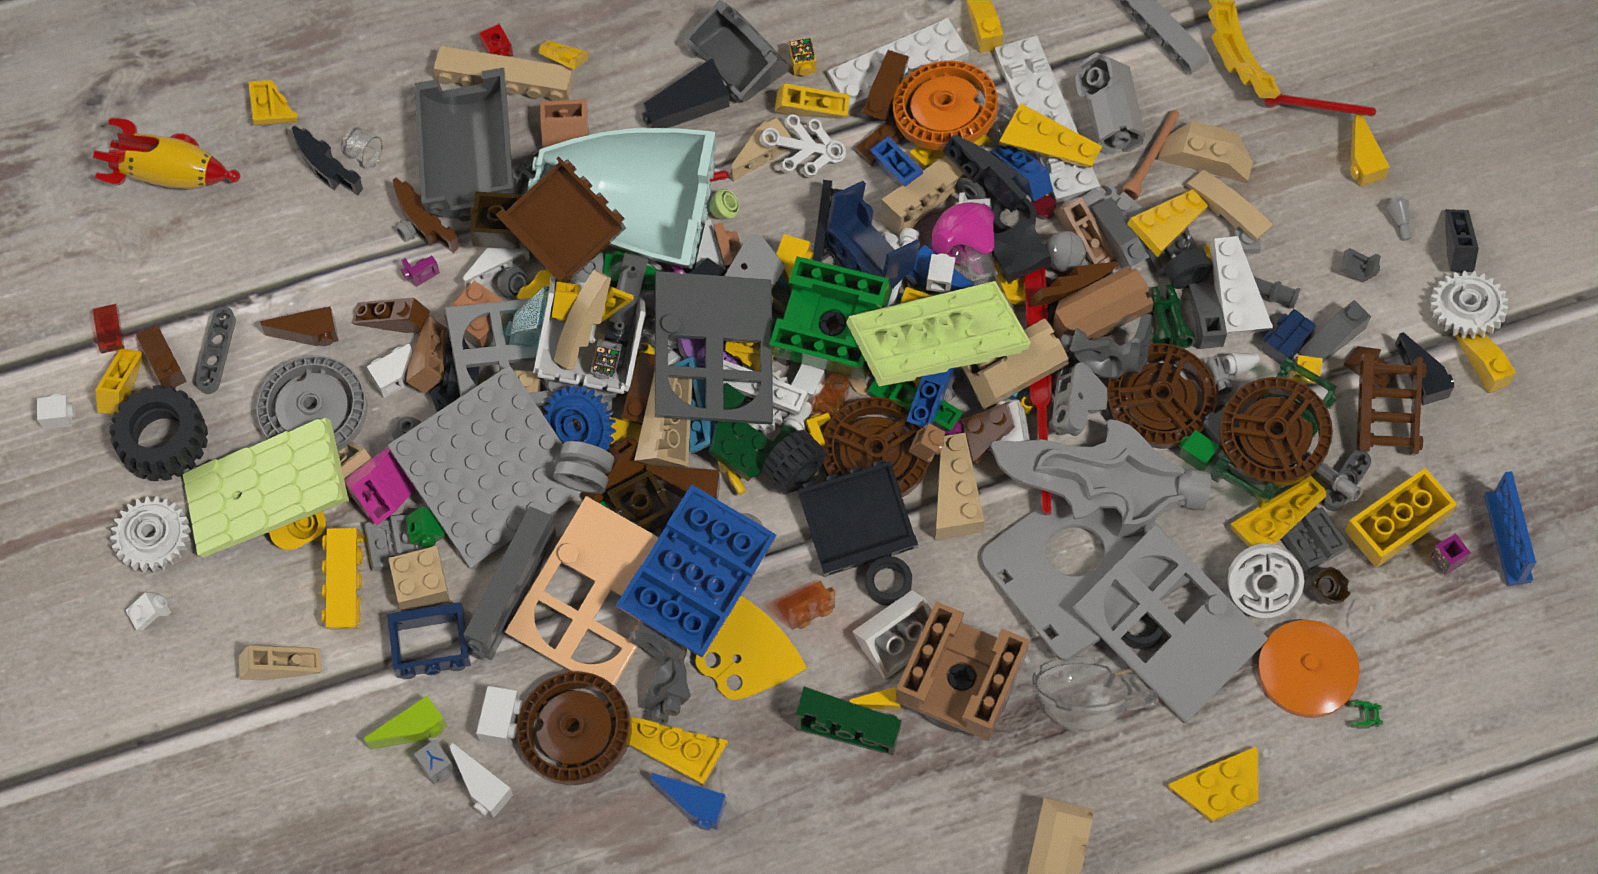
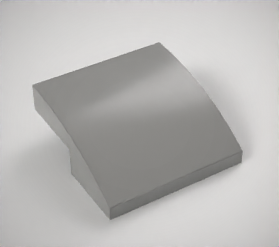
M408 515L391 516L390 520L382 521L378 525L372 522L365 523L364 531L372 571L390 569L388 559L390 557L422 550L420 545L410 544L405 517Z

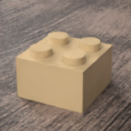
M437 546L388 558L398 604L402 612L451 601Z

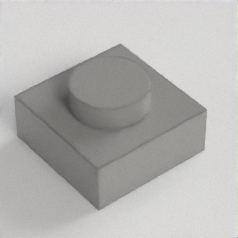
M1235 229L1234 236L1239 237L1245 254L1260 253V239L1254 242L1242 229Z

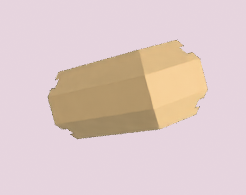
M1045 319L1024 330L1031 342L1028 350H1023L1019 354L991 358L989 362L961 366L983 410L992 407L1069 364L1068 357L1060 340L1054 336V330Z
M1044 798L1027 874H1081L1086 853L1085 848L1088 844L1095 809Z

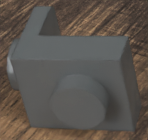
M1349 248L1344 251L1340 271L1361 282H1365L1378 274L1381 256L1374 254L1371 257H1367Z

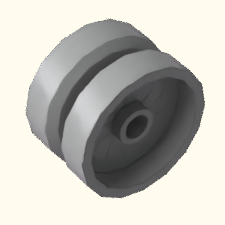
M577 441L563 443L560 452V458L563 461L557 463L553 474L554 479L578 491L593 494L605 492L608 483V477L605 474L612 470L615 460L614 456L606 450L591 444Z

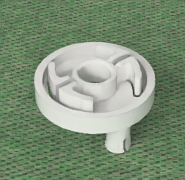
M1265 543L1251 546L1242 551L1228 569L1227 583L1233 601L1243 612L1254 617L1272 618L1287 612L1297 603L1303 591L1304 575L1299 562L1290 551L1279 545ZM1264 575L1275 577L1274 585L1268 589H1260L1257 586L1258 580Z

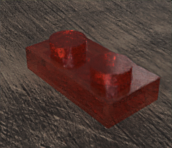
M112 304L94 308L93 315L98 347L101 354L125 349L118 306Z

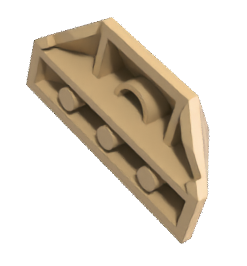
M1191 121L1168 135L1157 159L1198 171L1205 170L1210 174L1244 183L1248 182L1253 160L1238 132L1196 121Z

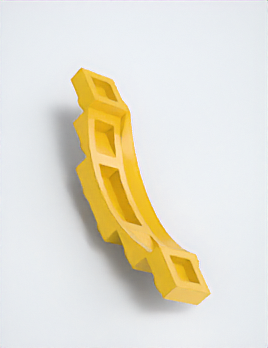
M1208 0L1212 8L1207 14L1212 21V26L1216 29L1211 38L1216 50L1224 61L1226 69L1230 73H1238L1244 85L1254 86V91L1259 98L1275 99L1281 92L1275 83L1274 76L1266 72L1252 55L1240 27L1235 1Z

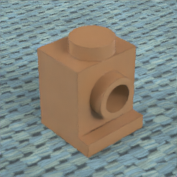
M928 423L917 431L909 452L931 463L934 454L938 455L944 446L945 432Z

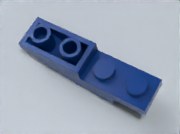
M950 368L942 373L922 376L907 422L922 427L928 423L933 424L955 368Z

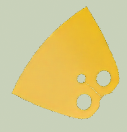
M742 595L703 658L696 655L695 661L697 668L705 676L714 678L717 681L718 690L730 700H738L755 695L807 669L802 657L782 629L766 613ZM711 652L719 654L721 658V663L716 668H710L705 663V657ZM734 655L741 656L739 663L733 662ZM729 676H740L743 682L742 687L735 691L729 689L726 683Z

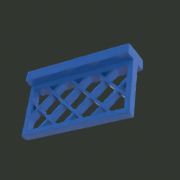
M1512 471L1504 473L1495 491L1485 493L1484 500L1506 585L1513 586L1528 584L1533 581L1531 570L1535 566L1536 560Z

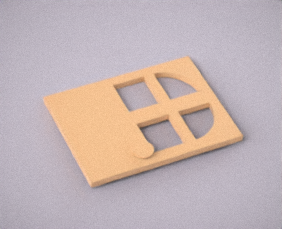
M586 496L505 633L572 672L583 671L593 673L605 678L615 686L638 646L630 643V636L626 639L594 619L610 591L622 596L659 537ZM561 563L595 581L578 611L544 592ZM538 601L572 620L556 649L550 647L537 631L535 609ZM588 629L622 648L614 658L600 664H584L571 659Z

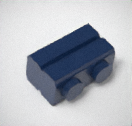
M1293 309L1289 315L1284 313L1277 322V329L1275 331L1270 329L1262 340L1265 342L1262 349L1263 352L1270 358H1274L1283 367L1292 360L1311 338L1316 329V324L1310 319L1305 318L1296 309Z

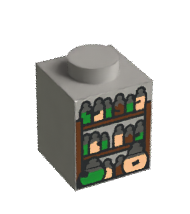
M598 339L590 373H594L596 377L601 379L614 378L622 344Z

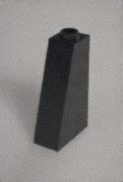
M714 60L706 61L644 102L645 112L642 113L645 125H650L651 128H669L730 107L728 91Z

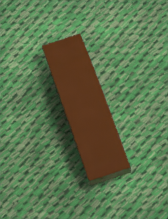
M1118 262L1076 266L1067 276L1058 277L1050 287L1041 288L1031 298L1033 306L1037 307L1059 302V300L1109 276L1119 266Z

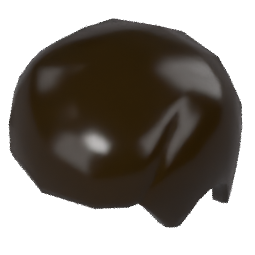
M1322 568L1312 579V592L1318 601L1324 604L1341 603L1351 593L1348 591L1349 579L1336 568Z

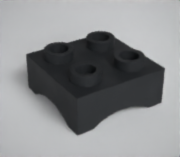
M1030 218L1022 221L1012 229L994 234L992 254L1008 283L1051 265V255L1042 243Z

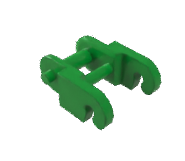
M1353 701L1349 703L1351 708L1354 706L1362 708L1365 715L1364 722H1352L1351 728L1358 726V729H1369L1371 725L1379 727V725L1383 724V721L1379 720V710L1382 709V706L1378 705V703H1374V705H1370V701ZM1368 710L1374 711V720H1369Z

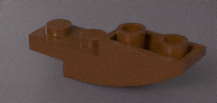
M395 177L393 184L399 205L406 220L415 226L418 236L429 246L437 240L454 253L460 247L457 238L458 234L451 227L446 228L443 226L440 219L436 215L431 214L422 205L421 195L414 192L413 187L408 182H402Z

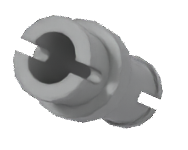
M1213 357L1207 360L1205 364L1215 381L1218 394L1223 395V392L1224 395L1230 393L1233 390L1230 384L1231 378L1229 374L1225 373L1220 358L1216 357L1214 360Z

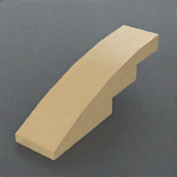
M1202 170L1186 184L1190 190L1193 189L1218 217L1222 215L1235 229L1240 227L1254 242L1260 239L1273 226L1261 212L1240 194L1205 170Z
M598 270L592 271L582 287L568 315L558 342L553 361L566 369H575L580 346L588 347L593 324H601L611 278Z

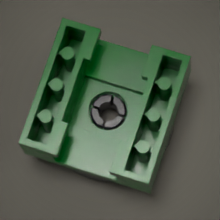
M797 256L789 279V285L793 286L787 309L783 319L777 318L769 344L773 356L824 370L826 375L845 374L866 380L869 366L846 322L849 316L887 307L892 293L889 279ZM832 323L840 324V326L835 330L830 331V329H828L829 325Z

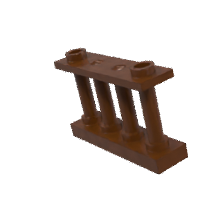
M1363 354L1360 356L1356 451L1369 452L1370 447L1374 445L1410 447L1409 456H1415L1419 454V450H1422L1423 436H1420L1422 378L1426 376V364L1423 363V357L1415 358L1413 365L1377 363V361H1374V354ZM1377 373L1413 375L1412 389L1376 387V385H1373V375ZM1376 397L1412 399L1411 413L1375 411V409H1372V399ZM1375 421L1411 423L1410 437L1376 436L1374 433H1371V423Z

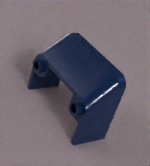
M861 181L833 194L826 229V241L830 249L848 269L888 278L893 290L915 267L920 242L916 239L898 249H894L872 225L873 209L863 200L866 183Z

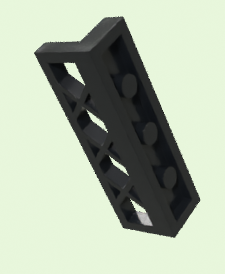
M823 180L812 260L823 262V260L831 255L837 261L836 266L841 267L842 261L826 243L825 236L832 196L843 189L832 188V180Z

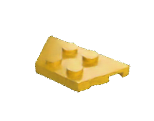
M1253 747L1169 783L1167 787L1169 791L1175 792L1182 797L1191 808L1198 810L1211 823L1258 802V749Z

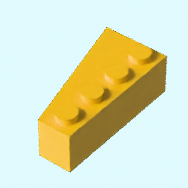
M357 528L327 529V535H323L322 541L323 550H326V560L322 562L323 575H326V584L322 586V597L326 599V609L322 610V623L326 624V628L329 630L360 629L361 596L357 595V590H361L362 576L358 566L363 564V553L359 543H364V534Z

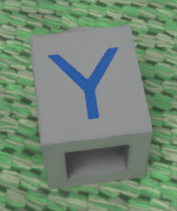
M435 739L414 753L416 761L433 784L446 781L455 770L452 762Z

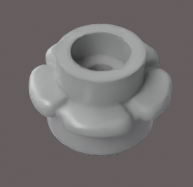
M401 220L400 224L395 227L399 237L404 242L410 239L414 240L415 233L417 232L415 226L410 221L405 223L404 220Z

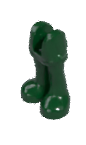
M1172 284L1165 287L1167 300L1161 301L1158 287H1151L1149 298L1152 297L1153 300L1152 312L1157 329L1151 338V344H1173V336L1165 312H1170L1174 328L1175 345L1183 349L1193 346L1196 342L1195 335L1183 320L1180 311L1181 301Z

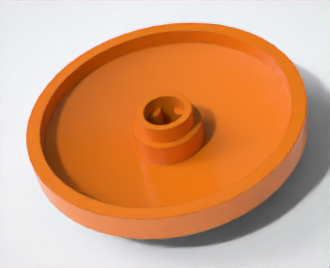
M1297 620L1282 625L1268 637L1258 659L1259 680L1266 695L1279 708L1300 717L1317 718L1336 712L1349 701L1359 681L1360 666L1354 647L1340 631L1319 621Z

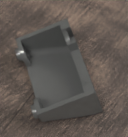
M719 0L683 39L689 45L687 49L695 57L700 55L706 61L714 60L720 75L730 85V95L738 102L741 100L744 102L748 101L791 68L788 62L737 10L722 0Z

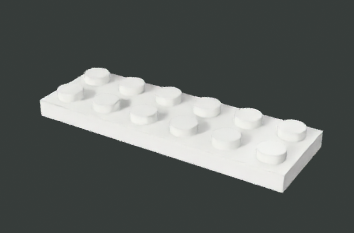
M946 18L827 71V76L837 92L850 94L848 109L850 110L866 103L887 50L910 57L902 81L921 66L938 61H961L969 57V51L950 20Z

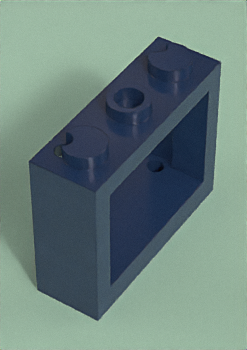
M461 602L387 614L393 670L397 678L412 679L419 674L436 675L443 670L461 671L465 667L471 666L470 652L463 635L466 630V621ZM457 621L461 654L403 663L400 630Z

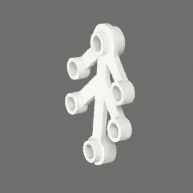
M794 114L789 115L785 119L784 124L787 129L794 130L800 140L780 136L779 132L774 128H767L760 135V142L766 148H773L777 145L801 150L793 157L786 158L781 162L780 168L787 174L791 173L797 164L812 153L822 154V156L813 163L808 162L802 168V173L807 178L813 177L818 169L828 162H841L846 155L845 146L839 141L831 140L818 119L810 120L806 125V129L810 134H816L822 144L814 142L801 125L799 117ZM789 119H793L795 125H791ZM811 123L817 126V130L811 127ZM765 136L771 138V143L766 141ZM831 149L836 151L837 156L831 153ZM786 162L791 165V169L785 166ZM807 167H811L813 173H809Z

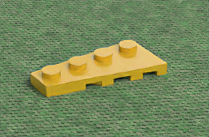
M1310 476L1232 522V531L1248 547L1265 543L1276 544L1326 497V490Z
M631 716L632 733L629 747L702 786L707 782L729 744L728 740L715 739L704 734H695L683 731L680 728H671L660 725L657 722Z

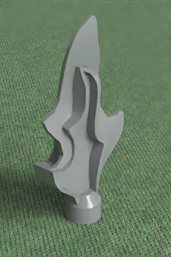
M1110 419L1107 421L1108 433L1106 441L1094 447H1078L1048 440L994 441L991 444V449L999 468L1012 479L1022 484L1064 497L1071 505L1074 520L1086 518L1100 508H1116L1122 516V526L1118 536H1133L1142 532L1163 513L1180 506L1204 510L1210 494V472L1196 469L1186 470L1167 461L1133 427L1117 420Z

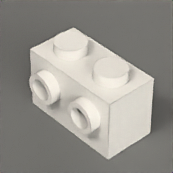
M487 686L476 733L479 741L509 746L510 739L515 738L517 724L514 723L516 714L519 715L522 708V700H520L517 691Z

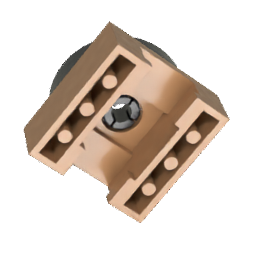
M936 601L896 688L895 702L922 713L926 719L942 729L953 732H967L989 741L998 719L1007 705L1012 687L1028 653L1030 640L1005 629H1001L997 638L961 623L964 612ZM963 677L967 680V683L959 684L958 686L955 679Z

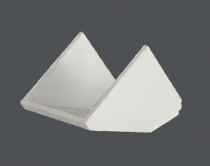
M551 275L533 373H537L538 378L554 380L557 377L559 382L574 385L582 382L583 386L585 385L589 388L602 390L603 387H607V391L624 394V391H629L645 317L644 294L640 293L622 368L617 367L614 378L601 379L590 372L598 339L604 340L609 317L601 322V324L592 326L588 347L580 346L575 369H566L553 361L566 322L552 318L558 280ZM571 280L568 283L581 285V291L586 282Z

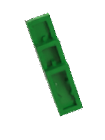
M874 380L867 391V395L901 402L909 407V409L906 407L904 409L910 412L917 389L905 382L879 386L876 380ZM943 400L932 425L951 432L963 411ZM894 402V404L902 407L901 404Z

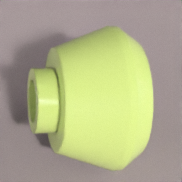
M722 188L717 190L711 198L709 210L718 219H732L738 214L739 202L733 192Z

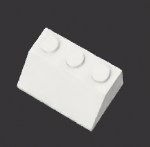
M911 590L852 631L862 651L885 679L908 664L932 610L924 597Z

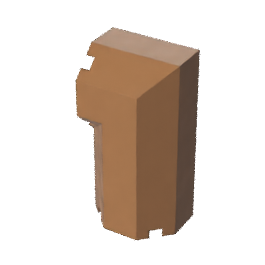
M1127 266L1059 300L1053 323L1054 336L1061 341L1063 334L1074 336L1076 329H1080L1086 333L1089 340L1102 337L1151 312L1153 300L1152 297L1147 299L1146 292L1149 291L1147 283L1138 270L1135 268L1131 270V266Z

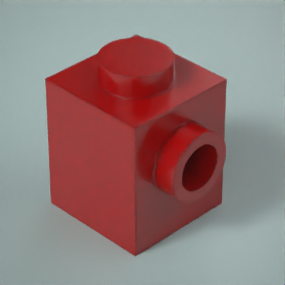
M500 23L479 32L481 44L486 53L507 57L513 56L511 43Z

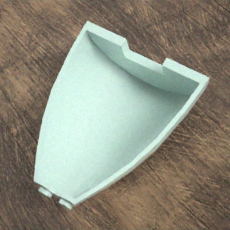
M630 128L570 139L540 149L538 157H534L533 171H536L534 179L529 180L528 190L558 163L556 159L558 156L563 161L568 159L577 169L574 173L579 178L584 176L593 185L590 189L595 194L600 192L609 203L606 206L611 211L616 209L625 218L622 222L626 229L609 244L610 246L647 257L654 261L692 269L693 264L695 265L697 260V246L700 247L709 211L712 192L710 179L714 177L715 168L714 153L712 151L715 152L716 133L680 128Z

